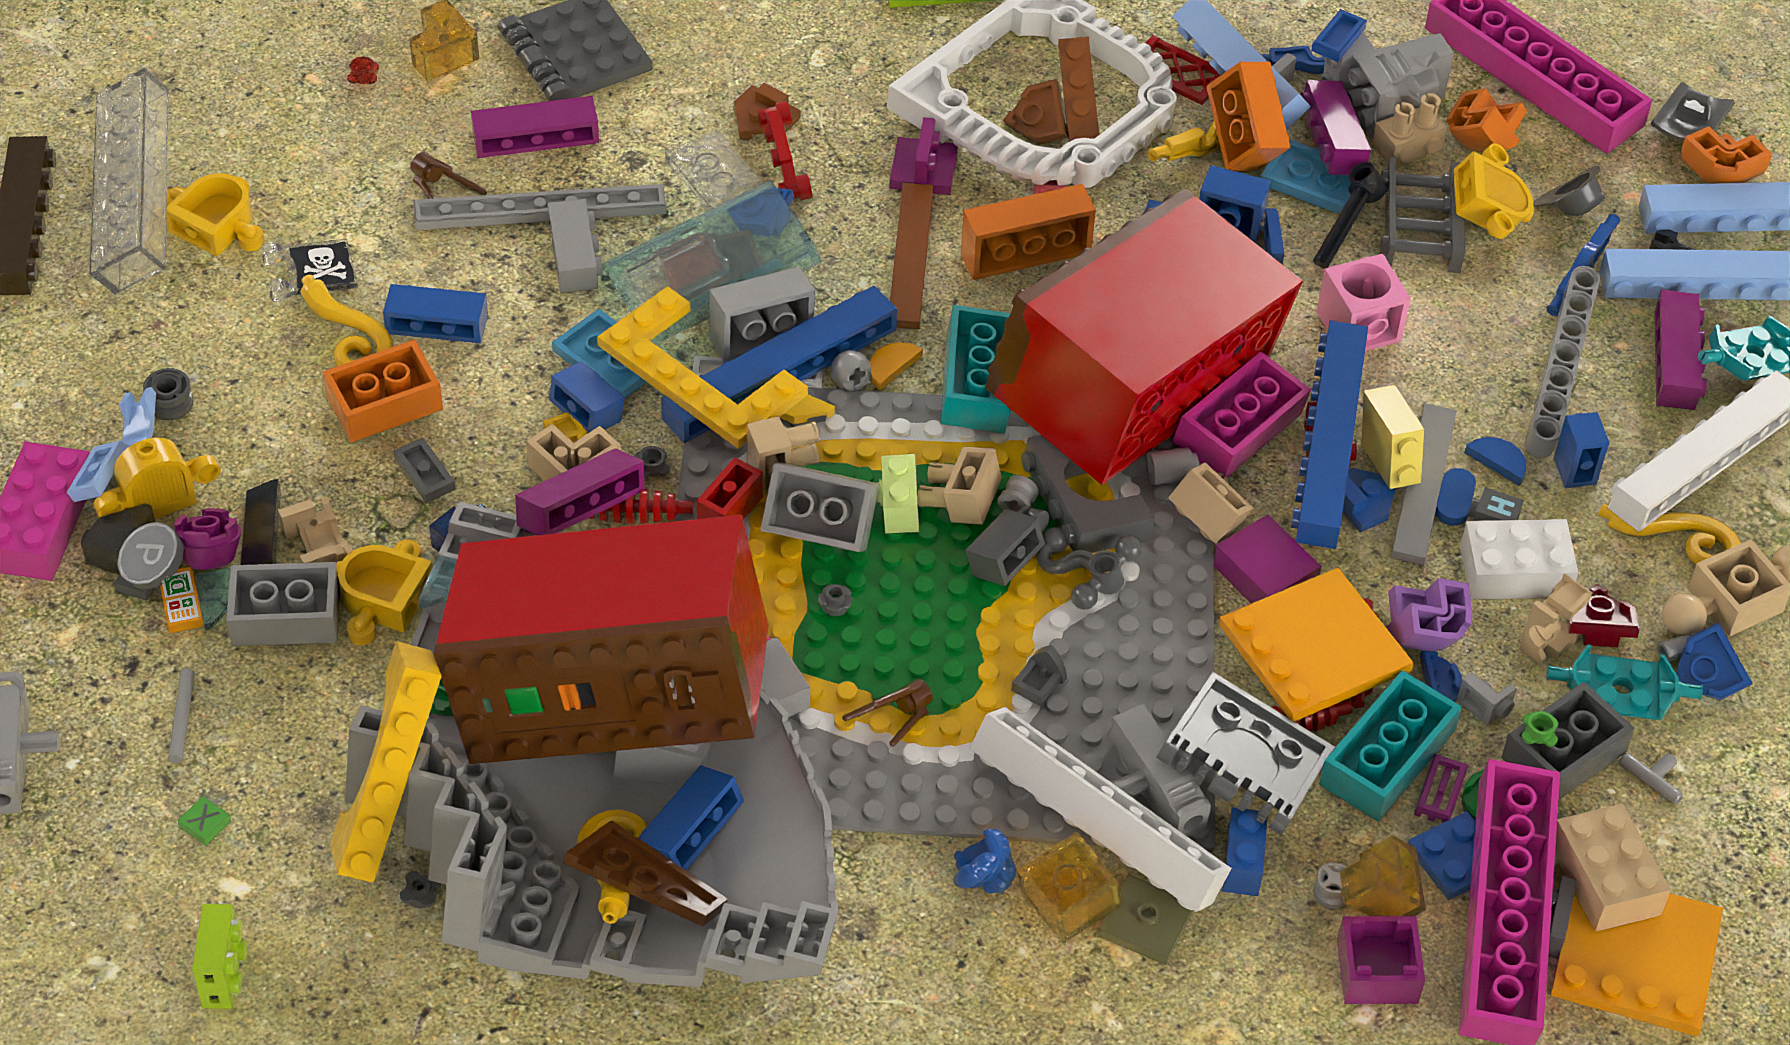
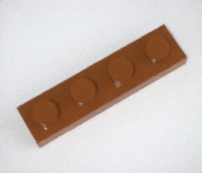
M1089 36L1058 39L1068 142L1079 138L1095 139L1099 136Z

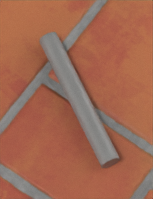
M182 669L180 672L168 756L169 762L174 764L183 761L195 672L191 669Z

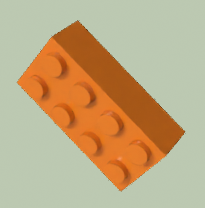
M1083 184L963 210L961 242L962 258L972 279L976 280L1078 257L1085 248H1092L1096 209Z

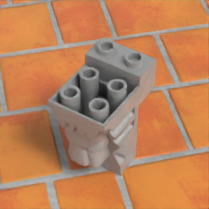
M1362 32L1339 62L1324 57L1325 66L1324 72L1321 74V80L1342 81L1361 127L1365 128L1371 139H1373L1376 122L1393 117L1397 104L1401 106V103L1405 102L1413 105L1414 108H1418L1421 105V97L1424 94L1426 99L1427 93L1436 94L1440 98L1445 97L1454 52L1441 33L1375 49L1365 33Z

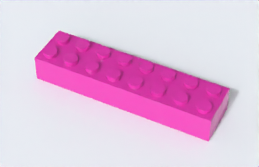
M1506 0L1430 1L1425 24L1426 30L1432 34L1441 33L1452 48L1604 153H1609L1646 125L1652 104L1651 98Z
M1488 759L1479 780L1458 1035L1508 1045H1535L1544 1029L1560 772Z

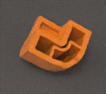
M1484 88L1463 92L1450 111L1446 121L1449 124L1451 134L1467 150L1482 153L1493 143L1499 144L1506 150L1515 147L1520 142L1514 131L1519 128L1521 120L1527 113V109L1522 102L1498 106L1487 89Z
M1710 126L1686 136L1681 149V159L1708 184L1744 183L1760 176L1768 168L1773 154L1753 134L1736 142L1728 133L1719 136Z

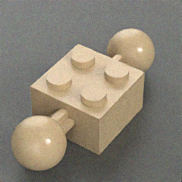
M1750 539L1697 563L1688 586V590L1692 594H1676L1670 597L1664 604L1662 620L1665 627L1677 636L1689 635L1690 632L1697 633L1704 627L1707 615H1711L1730 637L1784 612L1790 597V544L1779 548L1773 555L1772 561Z

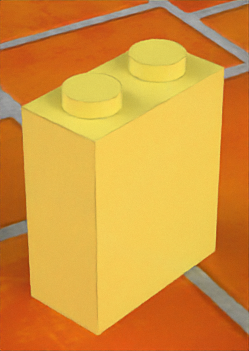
M1395 385L1365 390L1363 394L1362 447L1389 489L1421 483L1424 442L1423 426Z

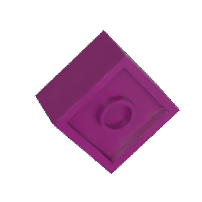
M1343 916L1337 937L1344 1004H1419L1425 984V974L1417 916Z

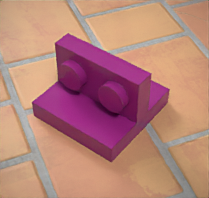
M923 117L919 139L898 137L889 189L902 190V183L933 185V194L951 195L958 147L954 143L940 142V132L935 131L934 118Z

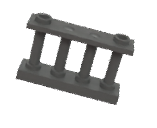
M1389 156L1387 169L1382 168L1380 175L1387 185V192L1385 194V235L1381 236L1380 254H1385V258L1391 267L1395 252L1439 255L1443 259H1448V272L1461 273L1465 256V218L1456 214L1454 168L1461 162L1451 161L1449 173L1443 174L1442 177L1396 173V157ZM1396 185L1441 189L1442 192H1446L1447 196L1431 198L1396 195ZM1396 207L1442 211V214H1447V218L1440 221L1396 217ZM1396 229L1442 233V236L1447 237V240H1444V243L1396 239Z

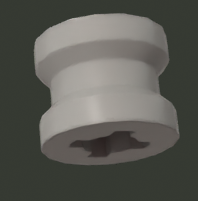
M1022 475L1011 476L1006 483V490H1003L998 497L999 507L1003 511L1008 509L1018 512L1025 505L1031 507V503L1039 495V489L1027 477Z
M1327 863L1319 869L1313 892L1316 901L1320 905L1329 909H1338L1348 902L1354 881L1350 869L1340 863ZM1330 887H1332V888L1338 887L1339 890H1332V889H1329V888H1330Z

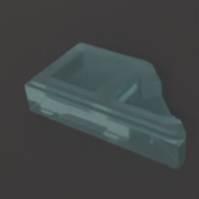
M438 555L420 595V608H426L447 600L457 562L456 559Z
M230 568L196 574L205 631L211 630L227 612Z

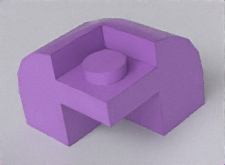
M1438 578L1425 591L1396 585L1388 591L1391 622L1386 628L1401 647L1428 652L1441 651L1460 640L1466 630L1472 625L1469 583Z

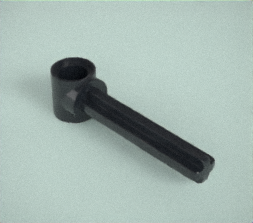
M1371 162L1357 164L1348 175L1351 182L1348 188L1350 197L1313 259L1314 264L1322 269L1329 267L1365 203H1374L1380 200L1387 192V185Z

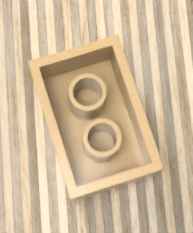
M1623 803L1557 819L1555 858L1565 877L1577 879L1574 893L1595 932L1662 915L1671 889Z

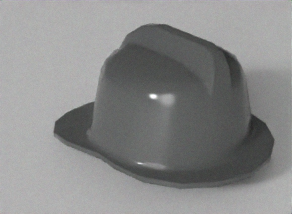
M1600 167L1588 168L1569 182L1541 195L1533 202V206L1539 207L1554 203L1567 215L1580 216L1588 213L1605 199V194L1596 178Z

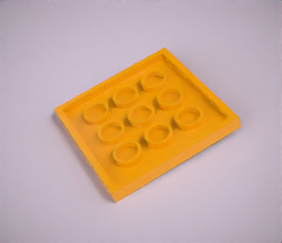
M1339 568L1220 617L1219 626L1287 717L1294 722L1395 679L1402 670L1406 673L1411 672L1413 668L1411 658Z
M1574 893L1565 941L1557 961L1550 996L1698 1037L1702 1027L1723 907L1670 893L1662 915L1595 932Z

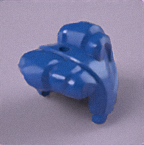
M988 828L984 830L985 838L980 842L968 846L963 852H955L954 859L958 869L953 878L955 886L962 889H973L982 886L987 893L992 894L1003 893L1012 885L1016 876V868L1009 841L1004 834H1001L1000 830Z

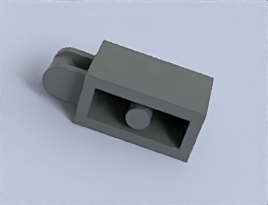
M1027 505L1023 506L1018 512L1005 509L965 550L973 576L1006 586L1045 545L1042 531L1049 522L1048 512L1037 510Z

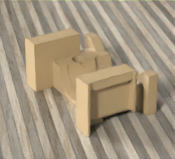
M310 498L283 509L278 508L281 530L285 538L288 539L299 535L307 552L300 555L301 563H337L338 561H343L353 551L347 540H343L340 534L336 517L328 498L321 500L323 510L316 513Z
M1564 573L1562 580L1553 587L1548 598L1542 603L1536 600L1532 604L1519 650L1540 665L1546 661L1547 656L1545 652L1558 660L1579 637V634L1568 633L1567 624L1559 619V615L1561 614L1570 620L1590 601L1592 592Z

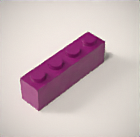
M1307 80L1305 90L1300 95L1311 106L1304 114L1306 125L1310 127L1313 134V142L1317 144L1320 151L1321 162L1325 163L1327 171L1331 175H1349L1352 168L1357 164L1368 162L1371 148L1342 81Z
M593 96L471 111L477 158L599 143L598 118Z
M1669 290L1660 291L1654 310L1656 406L1695 410L1699 397H1705L1707 379L1702 378V374L1706 364L1703 365L1698 360V353L1703 350L1705 343V331L1700 330V326L1703 325L1705 310L1699 305V294Z
M614 448L516 494L517 526L536 535L556 534L630 498L632 495L639 494L644 489V461Z

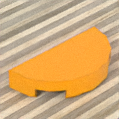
M897 342L887 344L878 349L870 360L872 384L878 391H881L923 356V348L911 343Z

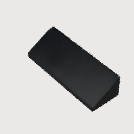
M279 479L270 480L246 492L240 565L276 564L279 527L278 508L280 509L281 501Z

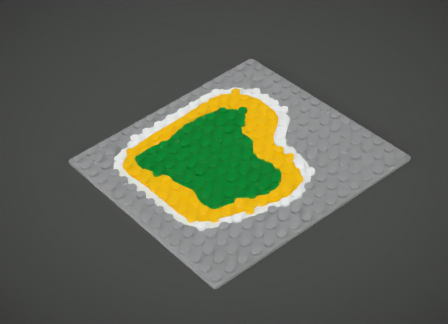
M808 387L809 395L834 405L835 414L829 418H826L824 415L808 418L807 422L795 425L781 419L783 426H786V428L808 424L813 421L817 425L820 441L814 444L818 450L819 464L804 466L805 468L879 483V479H882L881 456L915 454L918 495L921 485L944 488L947 485L929 483L927 472L931 462L956 464L963 447L995 449L1002 476L983 525L951 522L946 508L920 507L918 505L919 532L885 534L883 506H880V503H876L867 549L861 552L761 531L767 495L763 496L743 520L769 625L768 636L771 639L775 637L779 639L810 686V708L788 717V721L792 730H797L799 734L798 744L802 753H807L815 772L813 779L817 788H822L829 804L832 829L984 839L983 833L985 829L996 828L1008 840L1099 846L1082 829L1065 822L1063 816L1057 811L1040 804L1035 799V796L1025 788L1012 784L1003 772L996 767L983 763L980 756L973 752L970 747L986 714L1005 707L1095 772L1112 782L1128 775L1119 758L1117 746L1107 738V734L1112 727L1113 716L1144 704L1166 737L1170 736L1211 673L1214 672L1213 541L1205 538L1201 534L1199 527L1189 518L1181 515L1177 511L1175 504L1169 499V496L1180 482L1152 485L1147 470V454L1103 485H1100L1089 474L1078 475L1066 480V483L1074 492L1084 498L1095 501H1110L1141 494L1155 517L1149 541L1141 542L1142 552L1139 558L1132 562H1125L1121 566L1125 579L1123 587L1114 594H1103L1098 591V601L1091 609L1081 610L1072 603L1071 593L1078 584L1088 583L1092 579L1091 572L1086 568L1080 567L1064 574L1047 573L1038 564V552L1006 586L975 577L972 574L965 550L1003 512L999 507L998 497L1003 490H1006V483L1009 478L1014 475H1022L1034 482L1030 473L1024 470L1021 457L1022 453L1025 452L1028 438L1040 436L1041 434L1012 410L1010 411L1004 434L940 424L942 395L864 390L846 391L844 389ZM711 429L684 444L678 499L693 500L694 513L678 514L675 516V521L697 519V499L733 458L736 457L747 463V442L737 449ZM1175 434L1150 452L1180 448L1172 442ZM1038 495L1036 500L1031 503V507L1048 512L1045 500L1042 496ZM1050 515L1048 525L1042 531V535L1050 528L1059 527L1056 520H1053ZM1068 544L1064 551L1052 553L1050 558L1057 561L1073 551ZM1115 548L1109 549V551L1116 553ZM827 585H843L851 591L852 604L843 615H828L819 604L818 596L820 593H823V588ZM1052 645L1064 663L1067 679L1063 684H1059L1040 707L1011 691L1012 682L1038 649ZM916 679L923 680L932 692L933 701L926 706L929 714L918 720L894 747H891L889 742L913 715L910 712L907 714L902 712L896 701L849 721H843L842 719L843 715L865 706L880 697L900 690ZM1179 748L1177 753L1181 757L1184 751ZM1192 756L1187 767L1195 778L1197 770L1204 763ZM1212 768L1201 785H1199L1205 798L1211 804L1208 825L1202 832L1188 837L1208 852L1214 850L1216 843L1215 794L1207 790L1215 778V770ZM1142 793L1131 796L1155 813Z

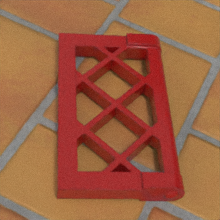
M1152 35L1145 42L1151 47V51L1154 53V50L1158 47L1166 51L1165 53H1159L1163 59L1173 60L1175 67H1169L1171 74L1177 73L1179 81L1172 79V91L1203 105L1209 99L1207 85L1221 75L1208 61L1170 44L1158 36ZM1177 58H1181L1191 63V65L1179 66ZM1202 70L1214 74L1215 76L1205 78ZM1198 71L1200 79L1184 81L1182 72ZM1192 86H1203L1200 92L1189 88Z

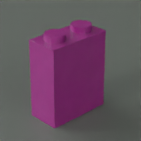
M1268 514L1217 544L1214 557V567L1251 604L1319 576L1322 567Z

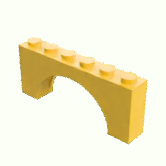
M398 641L395 643L385 673L386 691L384 707L367 772L351 808L347 812H340L330 843L338 875L374 883L441 679V673L431 650Z

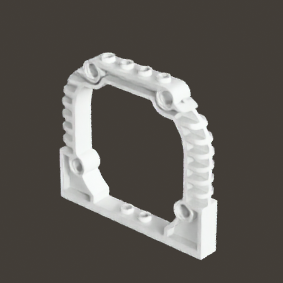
M1006 0L891 83L888 91L887 109L921 129L923 117L934 118L935 131L940 132L941 143L951 138L954 145L959 148H967V152L973 157L980 156L982 162L986 165L996 166L997 172L1012 174L1014 180L1032 179V183L1036 185H1044L1049 180H1057L1058 186L1072 183L1073 185L1083 184L1085 188H1089L1105 177H1110L1117 167L1124 162H1129L1141 148L1148 147L1152 140L1160 133L1168 131L1173 122L1177 96L1172 91L1171 71L1168 65L1163 62L1162 56L1158 52L1153 53L1148 44H1139L1135 36L1131 34L1124 35L1120 27L1109 26L1108 20L1104 18L1097 19L1095 17L1096 7L1084 0ZM1011 30L1019 36L1049 37V40L1057 46L1058 39L1089 36L1091 55L1128 76L1140 89L1138 90L1135 108L1095 139H1074L1060 149L1035 146L1018 139L968 108L967 95L959 89L951 88L947 76L962 65L968 64L973 57L983 50H987L992 43Z

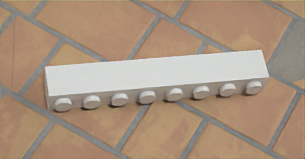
M1775 371L1766 379L1761 377L1752 389L1747 392H1740L1727 407L1722 405L1714 413L1713 417L1707 421L1705 419L1701 420L1688 435H1680L1667 450L1662 448L1649 463H1641L1628 478H1620L1611 489L1613 496L1608 509L1640 532L1790 422V380L1778 371Z
M1003 707L986 714L970 747L973 752L980 756L983 763L996 767L1003 772L1012 784L1025 788L1035 796V799L1040 804L1051 807L1061 814L1064 821L1069 825L1082 829L1091 836L1094 843L1108 848L1118 855L1123 864L1136 868L1147 876L1152 885L1165 889L1176 897L1178 903L1184 908L1198 912L1214 903L1232 868L1007 708Z

